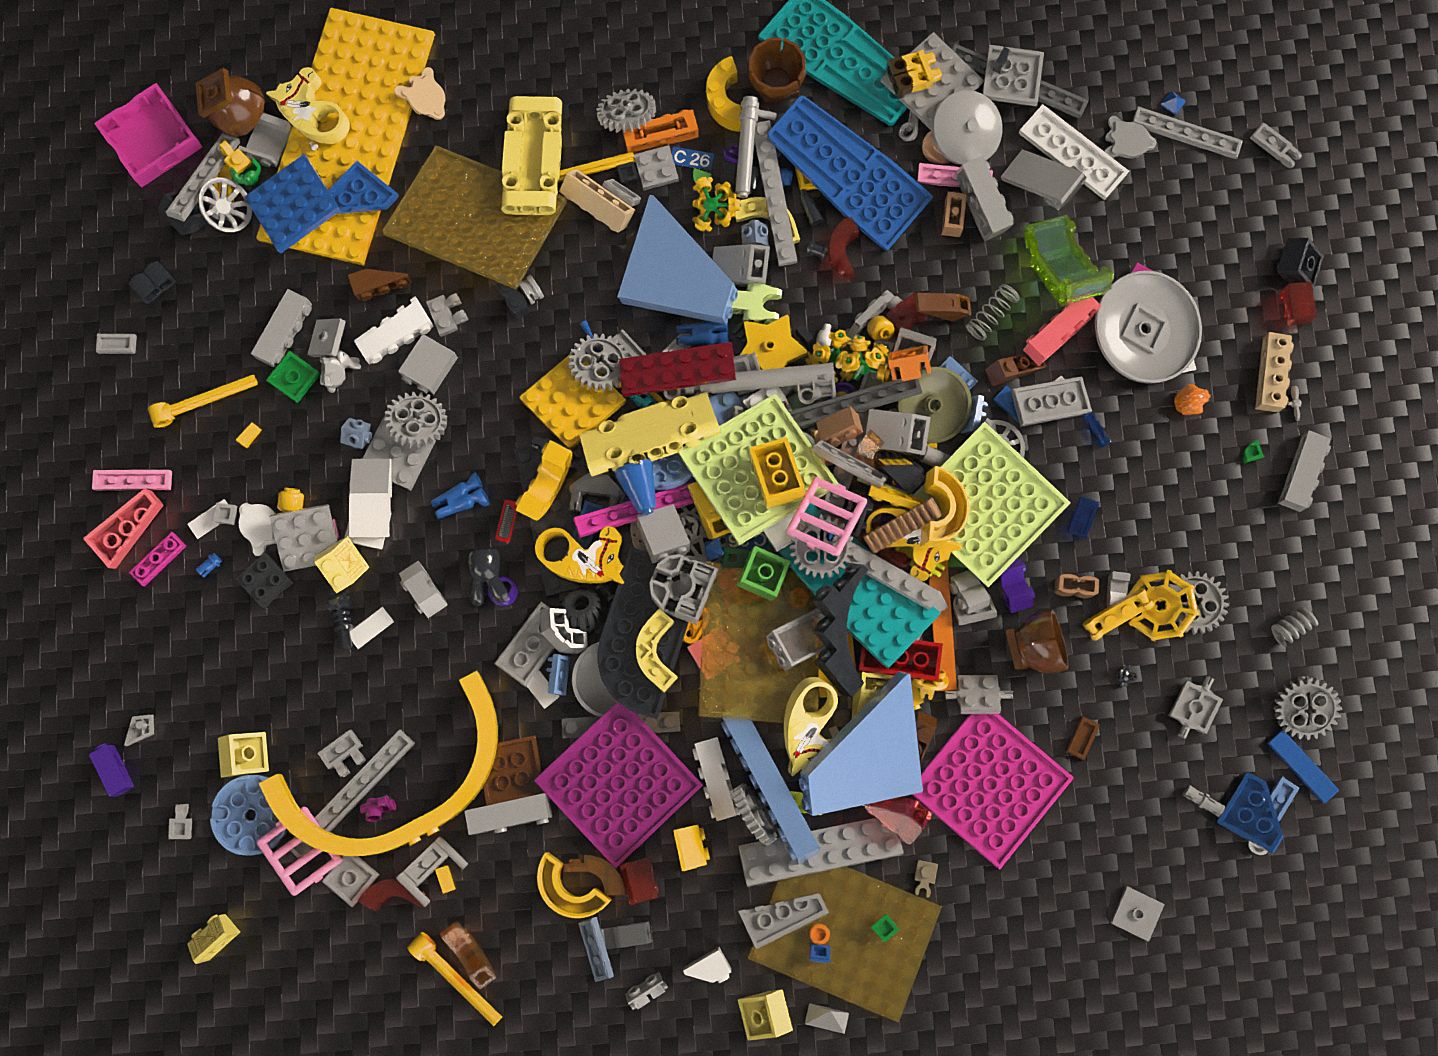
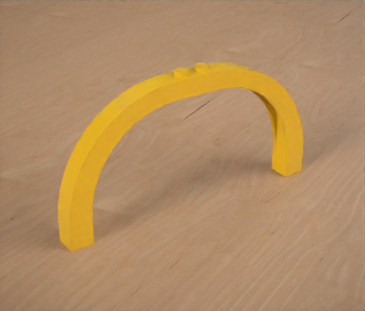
M475 671L459 680L476 718L478 731L476 755L471 770L463 784L442 805L387 834L367 839L347 838L328 832L312 822L295 802L283 775L276 774L259 783L273 813L301 841L324 852L344 856L379 854L396 849L407 843L411 846L421 840L420 836L426 833L430 836L438 832L439 826L453 819L474 800L485 784L494 763L498 742L497 717L493 701L479 672Z

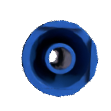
M651 459L639 460L640 463L636 464L632 462L614 471L616 478L637 513H642L643 516L653 513V509L656 508Z

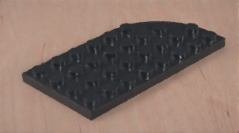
M631 547L621 575L624 584H618L599 641L597 663L604 686L619 704L632 712L658 720L666 692L664 693L642 672L637 660L636 643L643 626L659 609L652 600L650 580L659 562L652 563L648 552ZM684 563L681 571L690 574L693 566ZM658 573L655 580L665 584L667 576ZM680 575L673 577L672 580L674 582L680 580ZM696 584L695 592L690 598L697 599L701 585ZM669 598L665 609L675 612L679 601ZM668 615L674 621V624L660 638L657 643L656 653L662 664L673 672L689 622Z

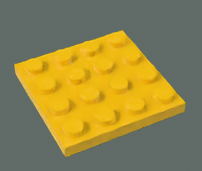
M568 355L522 394L520 400L565 446L573 449L581 442L579 434L596 429L626 403V399L614 387H612V391L605 387V392H602L601 388H598L597 392H595L594 387L587 390L586 384L581 387V380L575 382L576 375H571L572 369H569V356L571 355ZM587 362L582 363V364L585 365V366H589V365H590V364L587 363Z

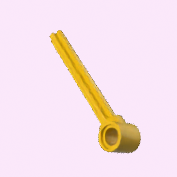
M629 152L560 170V177L557 179V183L564 181L566 174L574 169L589 175L616 168V166L633 161L635 163L634 154Z
M253 374L172 405L162 402L153 404L148 407L153 426L155 428L168 426L178 414L258 385V382Z
M421 932L407 946L409 952L420 961L427 960L495 1026L502 1016L435 951V942L427 934Z

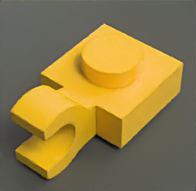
M226 141L219 144L221 147L219 150L226 156L224 163L230 169L234 168L238 175L251 166V161L239 149L233 151Z

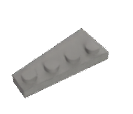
M820 893L786 902L782 901L772 905L738 911L756 949L829 913Z

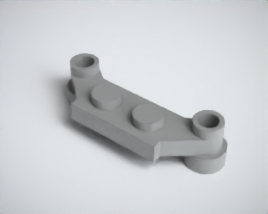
M888 290L885 291L877 300L874 299L870 302L868 309L864 313L860 312L856 316L855 323L851 329L845 330L846 336L853 340V337L860 336L859 334L867 327L873 317L878 316L887 307L892 312H895L901 306L903 300L898 296H894Z

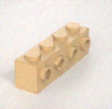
M577 169L566 174L559 191L568 200L575 202L581 209L588 211L597 220L602 221L611 230L620 232L628 226L635 210Z
M1269 332L1263 337L1255 409L1278 413L1287 405L1286 389H1288L1290 384L1288 372L1292 365L1290 354L1294 346L1293 342H1291V335Z

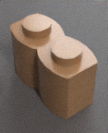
M1064 574L1055 579L1054 593L1059 596L1075 595L1076 597L1087 599L1098 594L1099 579L1095 577L1083 576L1079 578L1072 574Z

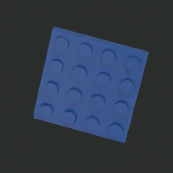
M304 154L245 196L248 204L280 253L341 211L311 162Z

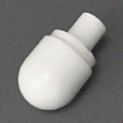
M824 324L823 330H820L817 335L816 343L820 346H830L831 339L828 337L829 333H831L830 324Z

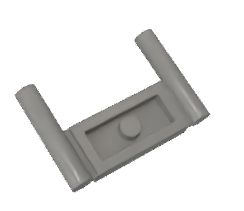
M439 836L396 879L426 907L430 900L417 887L448 856L462 869L468 863Z

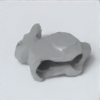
M338 350L336 357H321L320 384L326 386L330 393H334L336 387L340 386L345 380L346 367L356 370L361 368L359 358H349L345 352Z

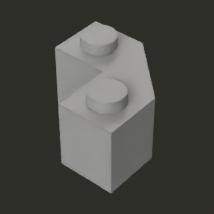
M419 561L399 573L402 579L400 581L401 586L405 591L410 592L416 601L414 605L420 614L424 612L429 618L447 606L443 595L434 585L429 574Z
M550 608L541 613V633L559 653L578 654L588 648L587 632L569 628L565 609Z

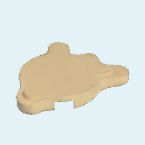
M427 67L423 70L421 76H411L409 79L411 87L397 86L395 88V95L407 100L411 108L419 115H428V117H433L436 120H441L444 117L445 94L441 86L434 80L433 69Z

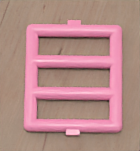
M815 477L789 523L786 533L806 542L807 546L812 549L817 547L834 556H839L867 500L846 490V487L841 484L836 486ZM818 486L857 503L853 513L813 496ZM809 503L849 520L844 530L805 513ZM800 520L839 536L840 538L836 546L834 547L796 530Z
M302 807V812L319 826L308 808ZM280 821L275 824L276 827L257 840V845L293 896L299 894L312 883L322 880L324 874L342 861L340 855L329 853L332 858L329 862L295 886L289 875L321 853L322 850L313 848L284 869L278 859L302 841L294 837L273 853L267 842L287 829Z

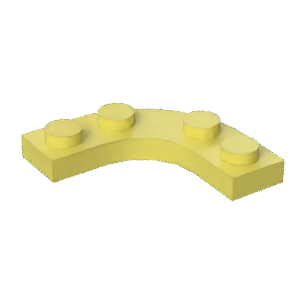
M753 197L740 201L741 207L740 211H736V222L758 217L770 220L765 197ZM788 211L793 241L798 243L800 238L791 213Z
M659 608L646 622L638 635L636 655L638 664L645 676L665 693L678 677L662 664L656 653L657 643L660 638L674 624V621Z

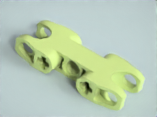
M749 283L747 284L746 291L738 290L737 300L732 305V313L743 314V322H751L753 320L754 323H760L761 320L767 319L764 324H770L779 319V314L767 311L763 305L768 300L781 299L782 290L765 284Z

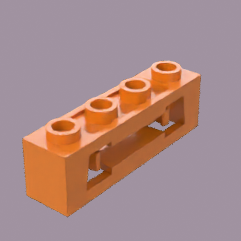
M682 110L676 114H665L656 119L651 118V122L646 121V126L640 125V129L634 127L633 131L627 129L626 132H623L628 153H637L699 137L693 110Z

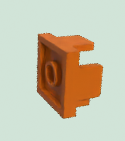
M927 345L889 352L888 363L892 380H897L895 367L900 368L902 381L921 378V362H925L927 374H930L931 366Z

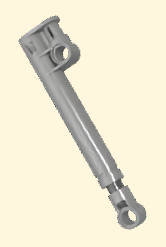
M833 363L736 372L737 380L664 391V396L673 400L679 396L695 395V392L715 394L797 386L799 400L804 404H810L814 400H820L824 397L836 398ZM806 390L811 391L810 394H804L803 392Z

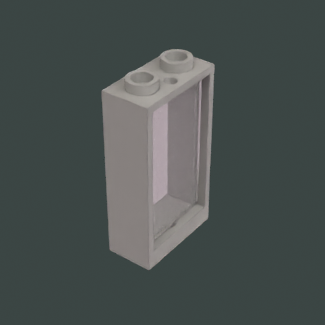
M818 608L773 630L766 636L768 646L774 651L777 656V662L783 667L784 671L816 656L826 648L813 632L817 623L825 617Z

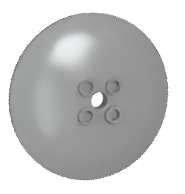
M1138 271L1121 277L1105 291L1099 302L1101 308L1098 309L1095 316V333L1101 352L1116 371L1137 382L1160 383L1178 376L1189 367L1200 347L1202 324L1197 305L1184 286L1175 279L1159 272ZM1142 324H1145L1147 326V334L1142 332Z

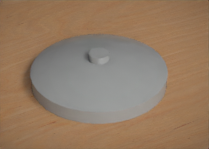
M971 90L958 91L946 97L937 106L931 123L932 138L940 154L954 164L961 166L980 156L987 160L997 150L1001 141V116L994 103L985 95Z
M598 642L588 647L576 661L572 674V686L579 703L588 712L602 717L617 701L607 691L599 673L597 663Z

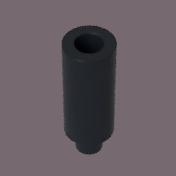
M806 189L799 192L801 196L799 201L811 226L820 224L823 218L811 193H807Z

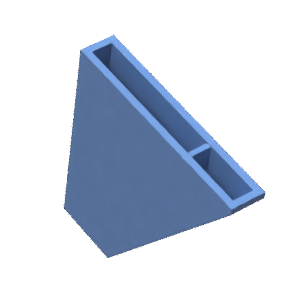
M650 195L617 297L623 304L727 325L728 319L732 316L733 302L738 297V290L734 283L653 195Z
M902 671L897 672L802 769L799 785L803 791L801 803L805 812L815 816L923 792L910 674Z

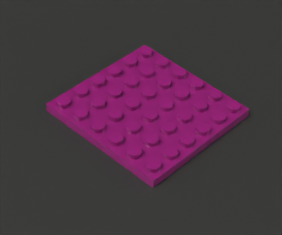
M618 702L534 780L615 868L703 786L637 713L628 710Z

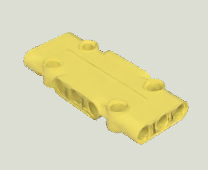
M516 96L510 99L509 115L507 116L508 128L505 131L502 163L503 194L501 210L506 214L552 215L556 211L557 179L560 177L562 145V101L557 97Z
M704 392L689 398L684 396L676 397L671 404L661 402L624 414L618 418L617 422L611 420L604 421L599 425V428L579 435L587 465L593 477L608 472L609 468L616 471L617 468L628 464V462L636 464L640 463L639 460L644 459L654 461L678 453L682 450L683 444L691 448L696 447L700 444L702 437L707 439L721 434L708 394Z

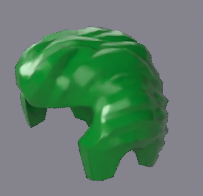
M255 158L250 160L251 166L239 175L234 168L230 169L232 178L237 184L252 186L258 181L261 166Z

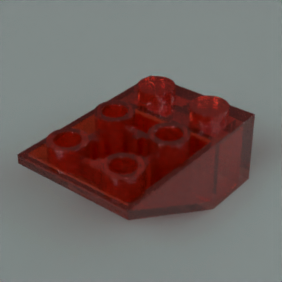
M902 796L863 805L869 814L877 817L884 827L891 829L899 840L906 842L909 846L925 829L932 816V813L917 800Z

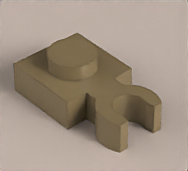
M917 860L914 880L920 882L915 888V895H919V890L924 888L926 890L925 897L930 896L929 883L935 884L938 864Z

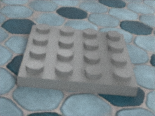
M934 32L911 53H917L920 50H923L924 54L933 52L936 62L934 65H930L931 70L940 68L942 73L941 80L934 82L929 89L915 91L899 99L930 130L933 114L937 106L946 97L963 90L977 91L984 85V80ZM886 74L881 79V82L895 95L892 83L889 80L888 74Z

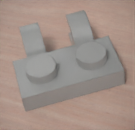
M457 293L450 295L447 299L442 295L426 302L441 337L458 330L457 324L468 320L464 310H460L452 316L450 308L462 304Z
M352 730L347 731L318 752L326 767L330 770L334 767L340 777H346L350 774L349 769L342 762L350 755L357 765L361 766L367 761L358 750L363 745Z

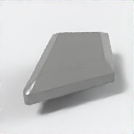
M154 715L132 717L125 746L132 745L154 735Z

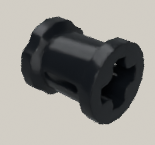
M811 239L806 255L809 256L811 254L824 261L829 245L824 246Z
M609 581L600 583L594 589L595 592H599L604 598L606 605L613 601L616 592L609 585Z

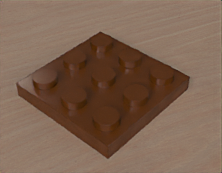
M535 735L497 743L494 763L483 785L487 806L545 793L534 781L542 773Z

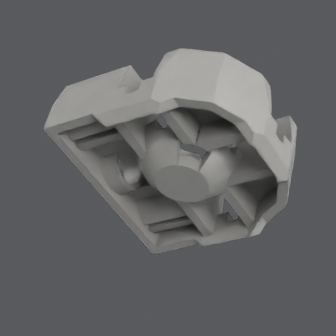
M680 554L667 556L657 564L650 580L652 600L664 613L697 625L717 576L718 569L696 560H690ZM684 562L693 565L690 574L681 571ZM658 573L667 576L665 584L655 580ZM680 575V580L675 582L672 580L673 577ZM696 584L702 586L697 600L690 598L695 592ZM669 598L679 601L675 612L665 609Z

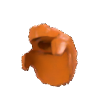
M1189 384L1177 393L1174 399L1176 410L1184 415L1200 414L1203 412L1204 403L1209 401L1210 394L1207 389L1204 390L1196 387L1194 384Z

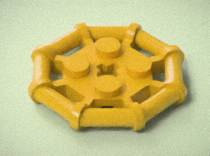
M1172 570L1140 575V579L1128 595L1146 585L1148 588L1146 596L1152 600L1154 606L1147 611H1143L1140 616L1137 617L1136 615L1129 619V625L1141 631L1154 642L1159 639L1178 636L1181 638L1184 636L1183 633L1194 618L1199 616L1193 584H1188L1173 574ZM1165 580L1164 585L1151 587L1149 582ZM1169 581L1173 582L1183 590L1176 592L1168 586ZM1184 594L1187 596L1189 609L1182 607L1181 596ZM1158 601H1166V609L1157 610L1158 606L1156 603ZM1182 612L1187 613L1181 624L1177 626L1175 621ZM1146 618L1154 624L1153 630L1140 621ZM1172 624L1174 627L1172 630L1158 632V628L1161 625Z

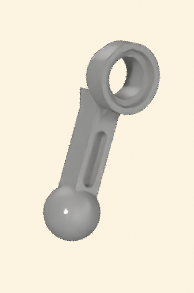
M911 111L908 122L899 129V136L904 141H913L918 134L919 118ZM913 130L909 136H906L908 131Z

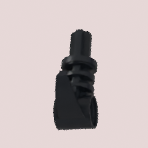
M348 592L327 596L329 611L334 613L332 617L336 618L333 623L337 627H334L333 630L334 633L339 635L340 647L342 650L352 648L350 631L354 629L353 625L349 624L351 617H347L350 615V611H346L351 609L350 596Z

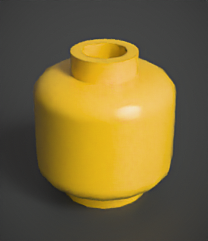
M884 316L873 317L867 325L868 334L876 341H889L894 335V325Z
M284 488V491L278 494V510L289 512L303 509L304 495L300 493L299 489Z

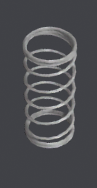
M1001 284L999 289L995 291V297L988 299L989 304L982 306L983 312H977L976 319H971L966 325L967 330L979 340L987 338L983 329L987 332H992L986 323L978 320V313H983L991 323L998 325L994 317L984 312V306H990L999 317H1005L1001 310L990 304L992 298H995L1006 310H1011V307L1005 301L997 298V291H1000L1005 298L1013 303H1017L1020 300L1018 293L1012 287ZM1002 287H1005L1008 290H1010L1015 295V297L1009 292L1003 290ZM1000 301L1005 303L1009 307V309L1006 308ZM993 308L998 310L1003 316L998 314ZM971 321H978L981 327ZM972 326L979 330L984 338L979 336Z

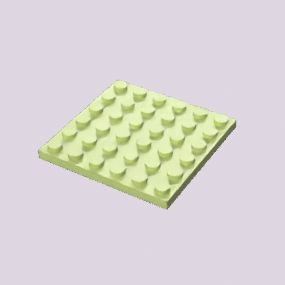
M776 394L720 425L721 434L707 439L702 437L698 446L692 448L684 446L678 452L738 545L795 513L802 501L800 499L769 509L766 508L750 460V447L787 437L805 488V494L815 477L836 486L839 484L820 456L811 452L813 446ZM818 486L813 496L820 498L830 491Z
M986 422L941 466V468L949 471L960 481L969 501L967 522L963 529L951 538L952 541L961 543L962 548L951 553L987 587L1071 503ZM925 484L914 494V496L926 500L933 497L931 494L924 492ZM933 497L935 503L941 511L938 501ZM940 517L937 518V519H934L933 521H937V522H938V521L940 520Z

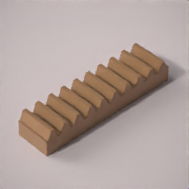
M933 497L867 533L863 538L874 554L893 542L898 541L900 538H904L906 535L918 530L920 527L925 526L934 519L942 516V513Z

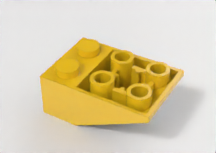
M694 482L687 485L708 539H715L730 533L698 483Z

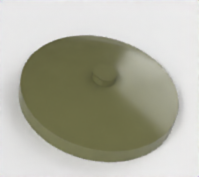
M933 366L931 367V373L927 374L926 368L920 369L921 378H918L922 394L897 401L896 410L901 413L931 417L927 442H944L956 436L966 425L972 408L970 390L966 382L950 369Z

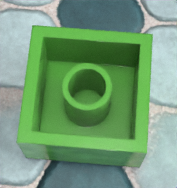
M754 546L749 551L736 586L772 601L778 596L791 561Z

